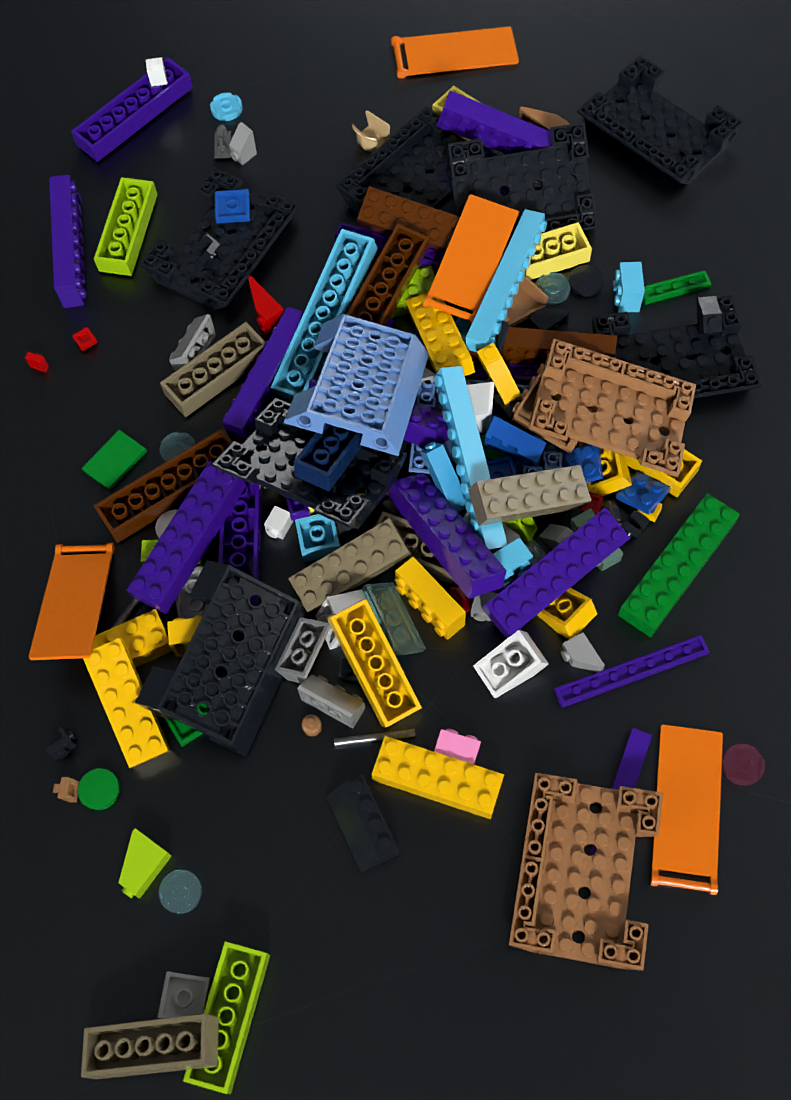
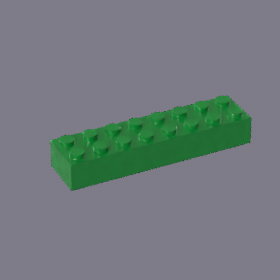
M707 493L622 605L618 616L651 638L735 525L740 514Z

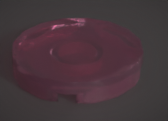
M737 744L724 754L722 769L732 783L740 786H750L763 776L765 762L762 755L753 746Z

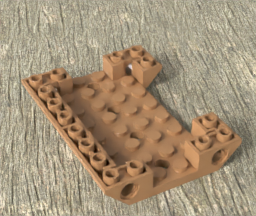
M553 339L528 426L530 430L567 441L569 437L637 459L642 466L678 477L685 444L681 443L685 422L691 414L696 384ZM551 396L558 397L559 401L553 400ZM587 408H593L595 410V413L588 411ZM623 419H628L631 424H626ZM659 431H664L667 436L661 435Z
M535 773L509 945L539 954L618 969L643 971L649 924L626 920L635 839L636 837L659 836L663 793L620 786V790L578 784L577 779ZM593 803L600 804L602 807L601 812L597 814L592 813L590 805ZM594 845L597 850L596 853L592 856L586 855L584 852L585 846ZM582 887L588 888L591 892L590 897L587 899L580 898L578 895L579 889ZM576 931L582 932L585 935L584 942L580 944L575 943L572 939L573 933Z

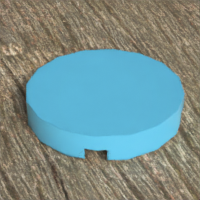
M228 92L215 96L210 104L212 115L221 121H230L237 118L243 109L241 99L237 95L234 96Z

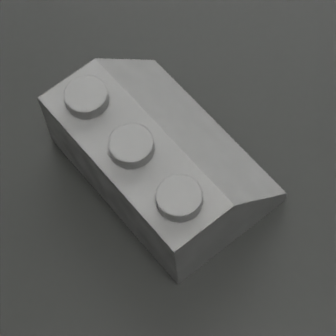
M206 314L193 320L192 324L188 325L186 334L179 340L175 352H172L170 355V363L173 370H179L210 347L216 337L210 315Z
M300 617L275 670L289 681L303 683L329 632L330 624Z
M311 675L299 685L297 689L303 702L351 728H354L365 709V704L361 697L356 694L349 695L343 687L329 684V681L320 675L318 677Z

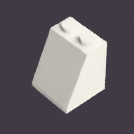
M494 382L467 385L479 433L487 432L490 426Z
M369 588L327 597L315 616L317 621L329 623L327 617L362 599H367L379 625L381 626L384 622L382 613L378 610L375 598L370 593ZM330 627L325 640L331 650L339 647L340 644Z

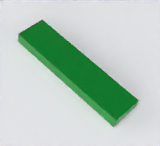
M703 270L644 286L643 302L646 305L711 287V281L706 271Z

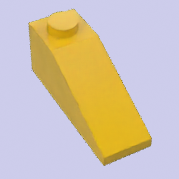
M491 343L477 351L479 361L490 380L494 382V387L504 404L506 405L521 397V393L495 344Z

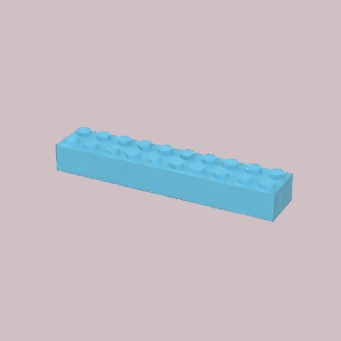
M341 229L272 383L271 389L277 396L292 401L295 394L308 389L310 380L321 374L329 353L314 349V345L323 323L348 313L378 248L374 238Z

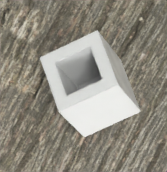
M162 57L146 60L151 87L167 84Z
M274 506L264 523L265 530L270 537L283 539L293 520L291 521L288 511Z

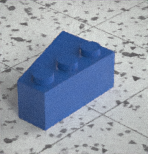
M496 416L492 419L484 442V447L508 457L512 456V459L536 467L546 445V442L540 437L532 436Z

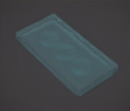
M393 582L366 584L361 588L395 656L419 653L426 649Z

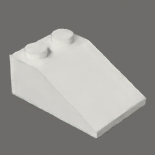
M518 630L473 665L493 697L497 698L536 675L549 663L529 634Z

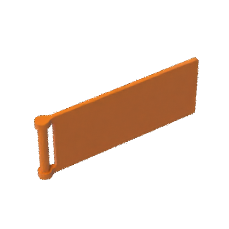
M511 27L405 38L394 36L391 38L398 69L397 77L400 79L409 75L519 63ZM401 44H404L408 69L403 67L400 50Z
M471 194L469 195L433 284L425 299L424 307H432L473 323L495 275L519 211ZM436 297L474 312L471 314L432 299Z
M107 542V544L77 546L56 544L55 556L29 653L30 660L91 657L111 559L115 551L113 542ZM106 552L105 554L63 555L66 553Z
M661 725L656 792L663 793L659 836L653 837L651 886H658L659 884L707 891L712 895L717 894L723 733L670 725ZM659 870L710 877V881L705 883L659 876Z

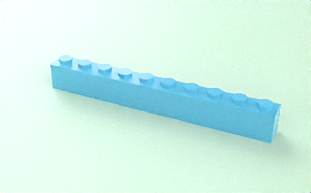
M524 210L467 333L466 347L468 350L477 352L491 343L495 344L496 334L499 335L501 323L506 320L507 309L511 308L513 296L518 293L519 282L523 281L525 269H528L530 265V258L535 255L536 244L540 243L541 233L546 230L545 213Z
M462 366L441 368L434 377V383L438 387L439 402L442 404L444 411L443 419L447 423V435L452 443V455L456 459V471L461 479V491L465 495V506L471 519L470 527L492 553H495L508 545L502 522L478 526L468 491L477 481L489 480L491 478Z

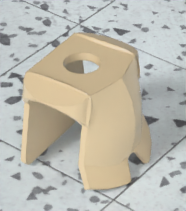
M366 110L365 113L369 126L362 132L353 124L352 127L356 132L357 141L362 148L373 153L389 139L390 125Z

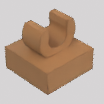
M61 777L60 784H54L53 793H58L57 798L67 802H77L79 781L69 777Z

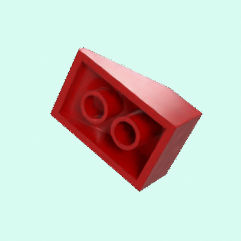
M250 276L248 280L257 313L256 319L260 325L259 331L264 337L267 336L270 339L272 330L278 325L284 309Z

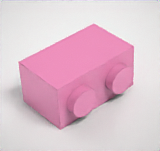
M441 729L434 752L475 765L481 741H478V738L472 735H466L465 737L459 735L455 730Z

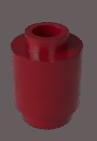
M451 587L446 591L466 613L471 610V601L460 587Z

